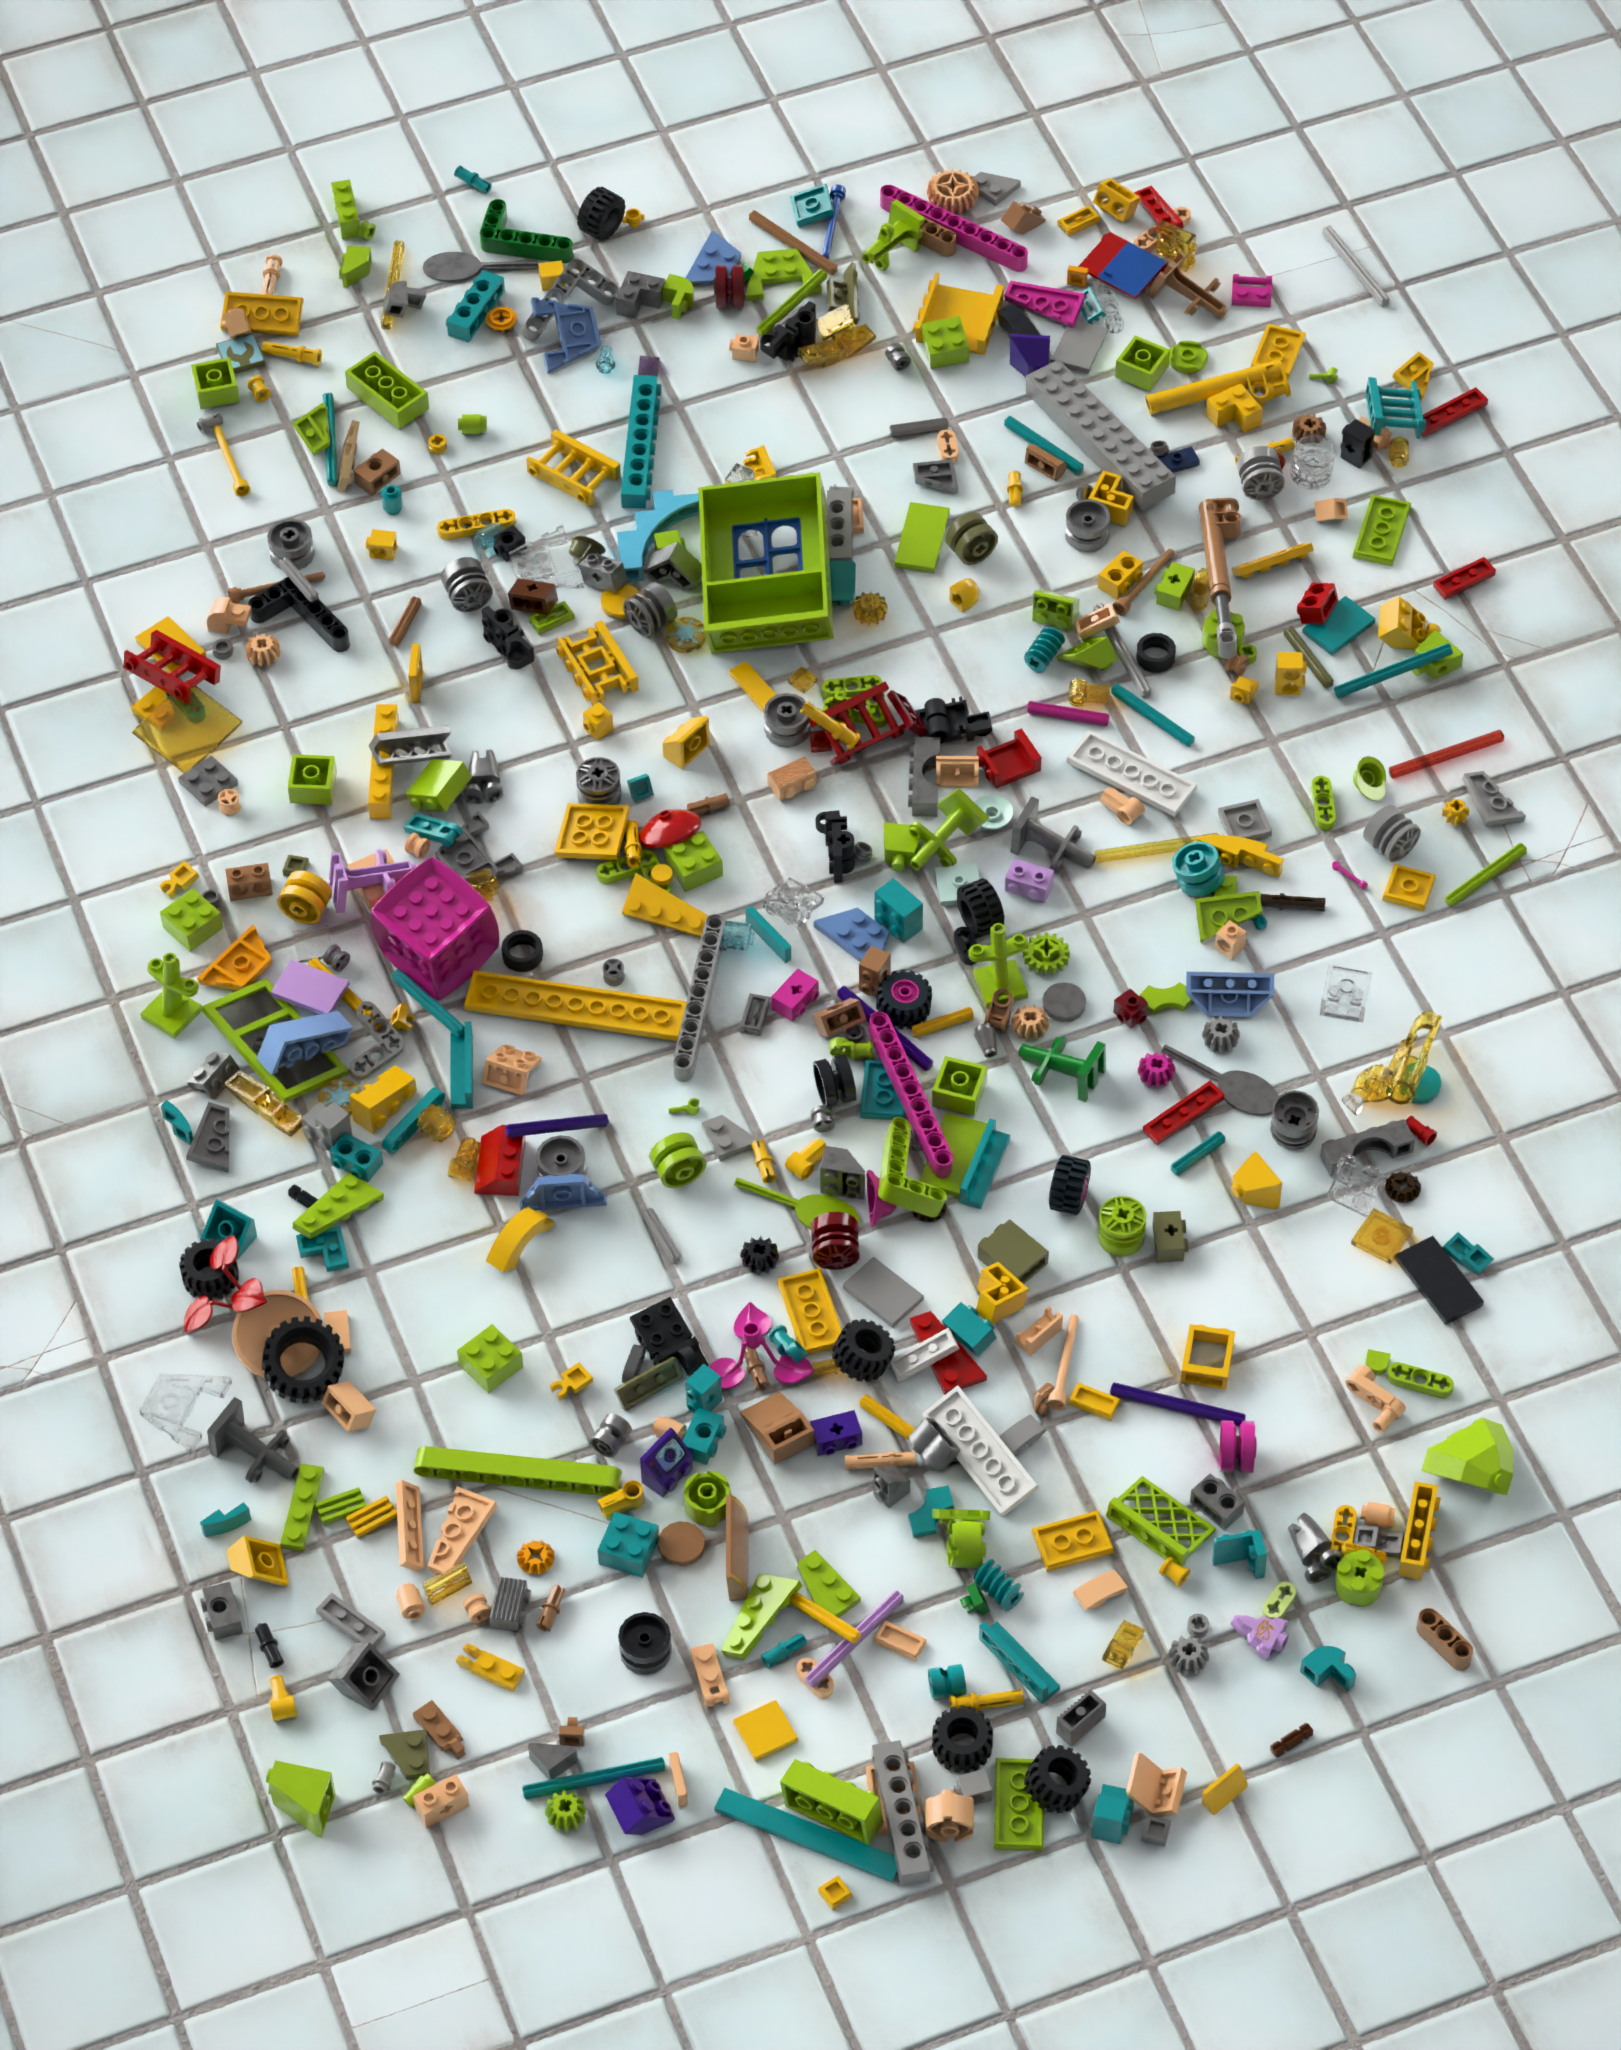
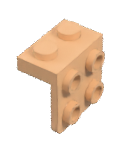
M1136 1753L1127 1785V1796L1151 1816L1160 1818L1177 1815L1187 1771L1182 1767L1161 1770L1143 1753Z

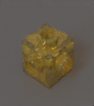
M485 868L466 875L468 883L487 902L493 900L492 896L498 894L497 888H499L496 876H492L490 869Z

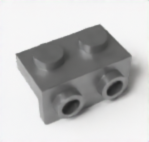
M213 1052L192 1073L187 1083L190 1088L205 1090L210 1099H216L240 1072V1068L230 1054Z

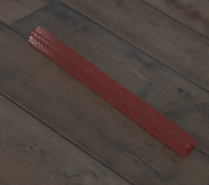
M1502 730L1484 734L1391 766L1388 773L1394 779L1502 742L1504 741V734Z

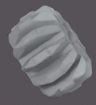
M1222 1015L1218 1020L1212 1017L1210 1022H1206L1202 1031L1205 1046H1210L1211 1051L1218 1049L1220 1054L1224 1049L1230 1052L1232 1047H1236L1240 1037L1237 1023H1231V1018L1224 1020Z
M1191 1634L1188 1639L1181 1635L1179 1641L1173 1640L1169 1649L1170 1665L1176 1666L1177 1673L1184 1670L1186 1677L1189 1671L1197 1675L1199 1669H1205L1206 1662L1209 1660L1207 1644H1202L1200 1637L1194 1640Z

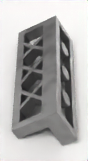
M447 725L376 733L368 746L377 766L450 758L452 754L446 739L451 734V730ZM440 744L443 752L436 751L432 746ZM420 747L421 749L425 750L426 753L420 754L417 751H415L414 748ZM402 749L403 751L407 752L408 755L402 756L399 753H397L396 750ZM379 751L389 754L390 758L382 759Z

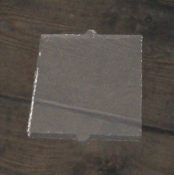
M328 925L314 928L309 926L308 929L293 931L297 958L300 963L309 962L314 957L319 960L323 959L326 950L332 946Z

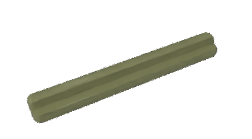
M1289 626L1285 628L1283 635L1296 652H1303V661H1307V666L1322 686L1326 689L1332 687L1334 679L1294 627Z

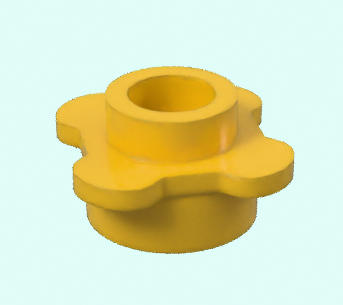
M631 208L626 211L622 222L628 223L631 227H638L639 223L645 219V216L641 214L640 210Z

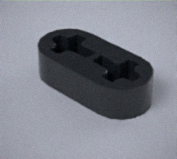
M968 927L957 928L954 932V944L960 959L967 965H974L977 962L970 960L967 950L974 944H978L975 936ZM960 936H964L965 938H967V942H964L963 938Z

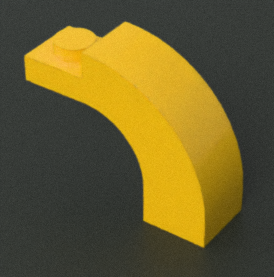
M529 1207L524 1208L499 1233L490 1249L486 1262L502 1272L516 1268L520 1255L528 1242L537 1234L551 1230L554 1221L548 1218V1215L542 1211H534Z

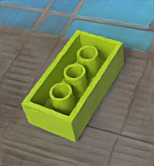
M376 351L345 371L347 388L399 430L429 410L428 392Z
M794 1759L780 1781L785 1807L867 1845H870L884 1823L880 1800L875 1793L869 1790H861L850 1781L844 1782L837 1779L832 1773L828 1771L822 1772L806 1761L801 1762Z

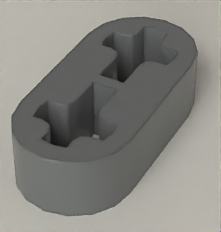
M635 1344L632 1346L623 1370L622 1383L639 1375L645 1358L646 1347Z

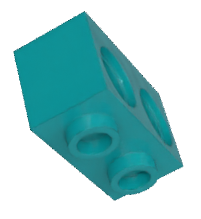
M346 1132L343 1133L330 1150L331 1163L339 1170L343 1169L366 1182H369L383 1165L381 1150Z

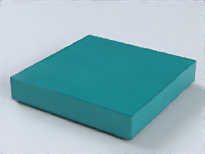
M826 183L790 196L798 227L835 215Z

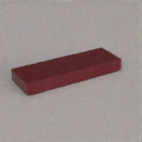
M890 690L887 697L907 729L924 737L927 729L908 699Z

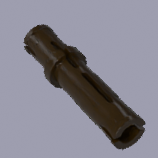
M1260 893L1262 907L1279 908V910H1325V898L1287 896L1284 893H1280V895Z

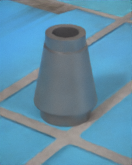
M989 1023L977 1026L974 1037L986 1058L994 1057L997 1055L995 1029Z

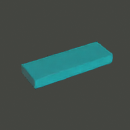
M750 906L745 909L746 923L785 963L790 961L791 945L754 907Z

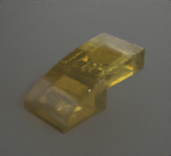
M1124 1620L1102 1656V1660L1123 1670L1133 1657L1134 1649L1144 1637L1146 1629Z

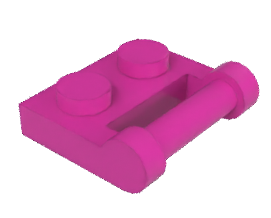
M1233 274L1231 305L1271 307L1272 276H1266L1265 278ZM1238 284L1266 285V287L1238 286Z

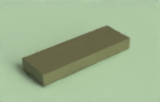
M671 1356L614 1388V1391L622 1409L627 1410L684 1377L676 1358Z

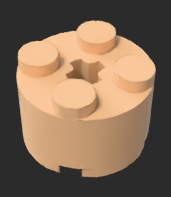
M943 1790L941 1795L927 1798L925 1800L926 1835L940 1842H947V1838H955V1842H959L972 1837L974 1833V1799L957 1795L954 1790Z

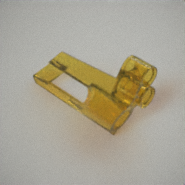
M1426 1011L1416 1017L1407 1038L1400 1042L1388 1068L1383 1064L1371 1065L1356 1077L1351 1089L1352 1098L1359 1102H1382L1389 1099L1391 1102L1400 1105L1411 1102L1415 1097L1424 1074L1428 1053L1442 1016L1437 1015L1433 1011ZM1428 1029L1429 1033L1419 1058L1411 1056L1410 1053L1417 1038L1416 1031Z

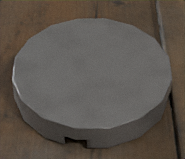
M1056 983L1048 987L1044 992L1042 1000L1043 1009L1050 1018L1056 1021H1073L1079 1018L1085 1011L1086 997L1080 987L1072 983Z

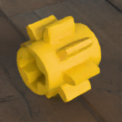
M1454 799L1450 802L1446 801L1442 816L1447 817L1446 823L1457 826L1461 822H1466L1470 809L1465 808V801Z

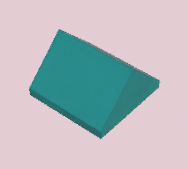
M216 1199L200 1240L210 1241V1238H214L218 1242L231 1235L235 1236L239 1245L236 1258L238 1260L257 1238L255 1221L246 1214Z

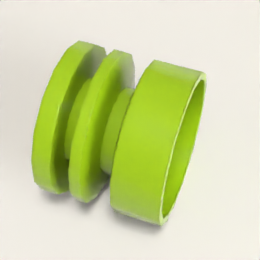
M1117 1196L1106 1201L1101 1207L1098 1240L1100 1246L1106 1252L1114 1256L1124 1257L1133 1255L1143 1246L1147 1214L1144 1206L1138 1200L1127 1196Z

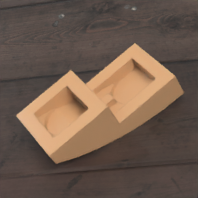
M1112 1570L1086 1582L1075 1589L1072 1594L1084 1610L1087 1611L1104 1605L1109 1598L1124 1594L1128 1586L1116 1570Z

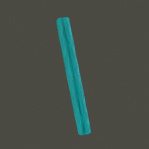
M1008 416L1004 420V426L1029 443L1064 461L1067 464V468L1074 473L1080 474L1083 471L1084 465L1014 417Z
M1116 683L1112 686V695L1184 745L1189 747L1194 743L1195 737L1162 713L1120 684Z
M397 969L392 973V979L455 1036L460 1037L465 1033V1026L401 969Z

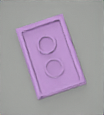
M291 959L271 991V995L274 998L317 1014H324L334 1011L350 984L349 980Z

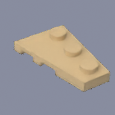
M352 420L343 444L337 491L345 492L347 485H351L353 480L351 470H353L355 465V458L353 457L357 450L356 441L359 421Z

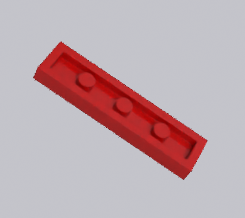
M1152 186L1134 192L1140 196L1139 204L1166 235L1184 228L1183 221Z
M1475 387L1423 414V419H1426V428L1424 432H1421V436L1425 438L1488 405V398Z
M1208 1081L1144 1125L1143 1132L1156 1145H1159L1223 1101L1225 1094L1214 1083Z

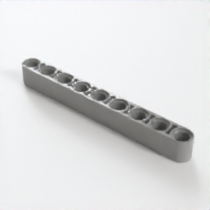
M718 914L709 915L705 920L673 1059L674 1077L681 1082L689 1081L694 1075L725 939V920Z

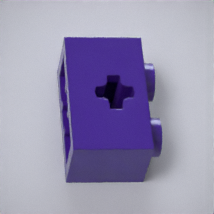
M855 1410L810 1421V1425L814 1429V1446L818 1456L824 1454L831 1455L836 1451L854 1449L862 1445V1430Z

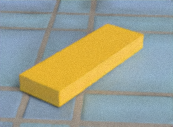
M747 661L729 670V675L764 713L765 704L777 694Z

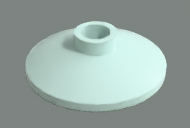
M986 795L974 802L989 816V819L980 826L981 828L988 830L1001 829L1012 820V805L1001 796Z

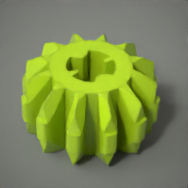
M563 1790L561 1796L554 1793V1800L548 1799V1808L545 1809L548 1824L550 1826L555 1825L557 1832L562 1827L567 1833L569 1827L577 1830L579 1827L578 1823H584V1815L587 1813L586 1806L583 1805V1798L577 1797L574 1791L567 1795V1792Z

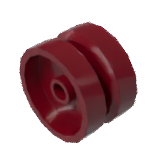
M716 265L714 278L716 308H726L728 306V296H731L734 308H744V265H733L731 277H728L726 265Z

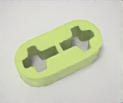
M1289 1582L1279 1583L1264 1603L1262 1616L1270 1619L1276 1617L1283 1619L1295 1601V1586ZM1286 1591H1288L1289 1595H1285V1597L1282 1600L1281 1593H1285ZM1277 1605V1606H1278L1277 1612H1274L1273 1614H1270V1613H1269V1610L1272 1611V1610L1275 1608V1606Z

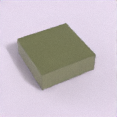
M288 855L282 871L283 876L289 877L295 871H307L309 858Z

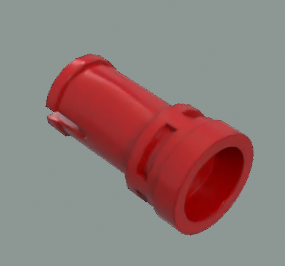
M1409 1116L1405 1120L1410 1131L1417 1136V1139L1422 1144L1429 1146L1434 1142L1437 1137V1132L1434 1129L1424 1126L1413 1116Z

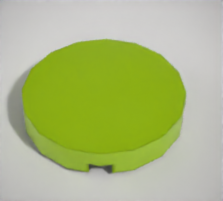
M1191 340L1180 341L1177 345H1173L1170 348L1169 364L1177 372L1193 374L1205 368L1208 354L1207 350H1204L1200 343Z

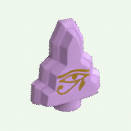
M1235 1615L1231 1621V1625L1235 1630L1247 1637L1248 1644L1256 1649V1654L1266 1660L1269 1659L1274 1650L1281 1653L1288 1641L1289 1635L1284 1633L1288 1621L1279 1617L1274 1619L1267 1617L1255 1619L1248 1615Z

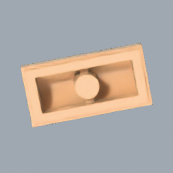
M1108 604L1074 621L1078 635L1083 641L1120 623V620L1113 605Z

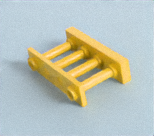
M556 429L551 433L552 447L538 461L530 456L526 458L528 473L591 507L594 505L593 491L606 478L616 482L621 477L620 463ZM558 452L567 455L555 469L546 466ZM573 461L583 464L571 478L561 474ZM590 469L599 473L587 486L578 483Z

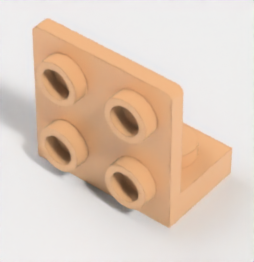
M501 1045L486 1059L482 1083L523 1096L526 1092L528 1075L541 1062L542 1057L535 1055L531 1051L515 1049L512 1045Z

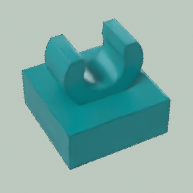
M643 774L627 780L631 798L634 802L654 795L649 775Z

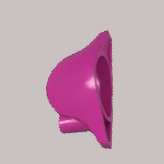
M867 1170L869 1218L871 1227H875L877 1221L893 1213L897 1205L885 1202L879 1197L880 1178L872 1170Z

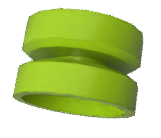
M685 1132L674 1133L664 1137L654 1145L649 1154L650 1161L654 1169L657 1170L662 1184L668 1188L683 1187L692 1183L701 1176L707 1165L694 1137Z

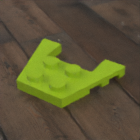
M797 248L757 253L753 267L754 273L750 277L746 291V301L764 300L762 285L802 281V284H804L814 275ZM819 285L809 295L822 294V286Z

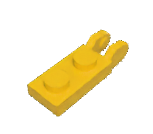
M469 1643L464 1645L463 1651L476 1658L475 1663L462 1655H459L455 1660L459 1666L471 1671L472 1674L511 1692L515 1690L525 1673L523 1668L484 1650L481 1651L478 1647L472 1646Z

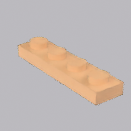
M401 1480L396 1483L399 1564L419 1572L424 1568L420 1487Z

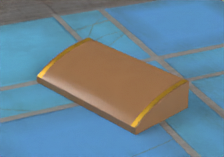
M730 1494L726 1495V1581L729 1601L746 1600L748 1596V1514L743 1504Z

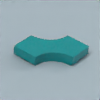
M949 1485L927 1489L926 1500L922 1507L908 1514L913 1538L936 1534V1524L939 1519L932 1518V1509H954Z

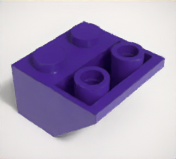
M622 1777L605 1794L624 1834L643 1835L675 1820L671 1806L666 1801L661 1791V1786L656 1779Z

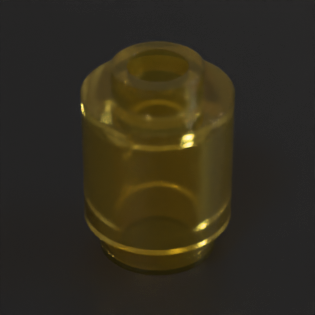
M1395 437L1389 442V461L1394 467H1404L1409 461V441L1406 438Z

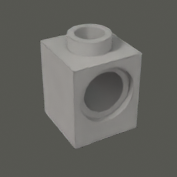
M985 1769L957 1776V1785L954 1786V1791L957 1795L972 1797L974 1805L992 1801V1788Z

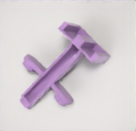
M377 849L375 851L376 866L347 869L343 865L340 852L331 853L328 885L332 889V900L336 913H345L347 891L381 883L386 894L395 885V880L404 877L416 867V864L411 863L410 860L384 864L387 862L386 851Z

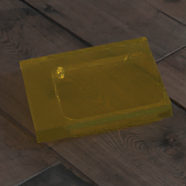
M848 304L816 319L823 341L855 326Z

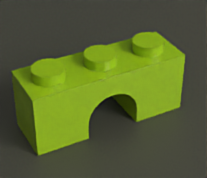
M350 179L331 182L333 201L342 239L359 237L360 223Z

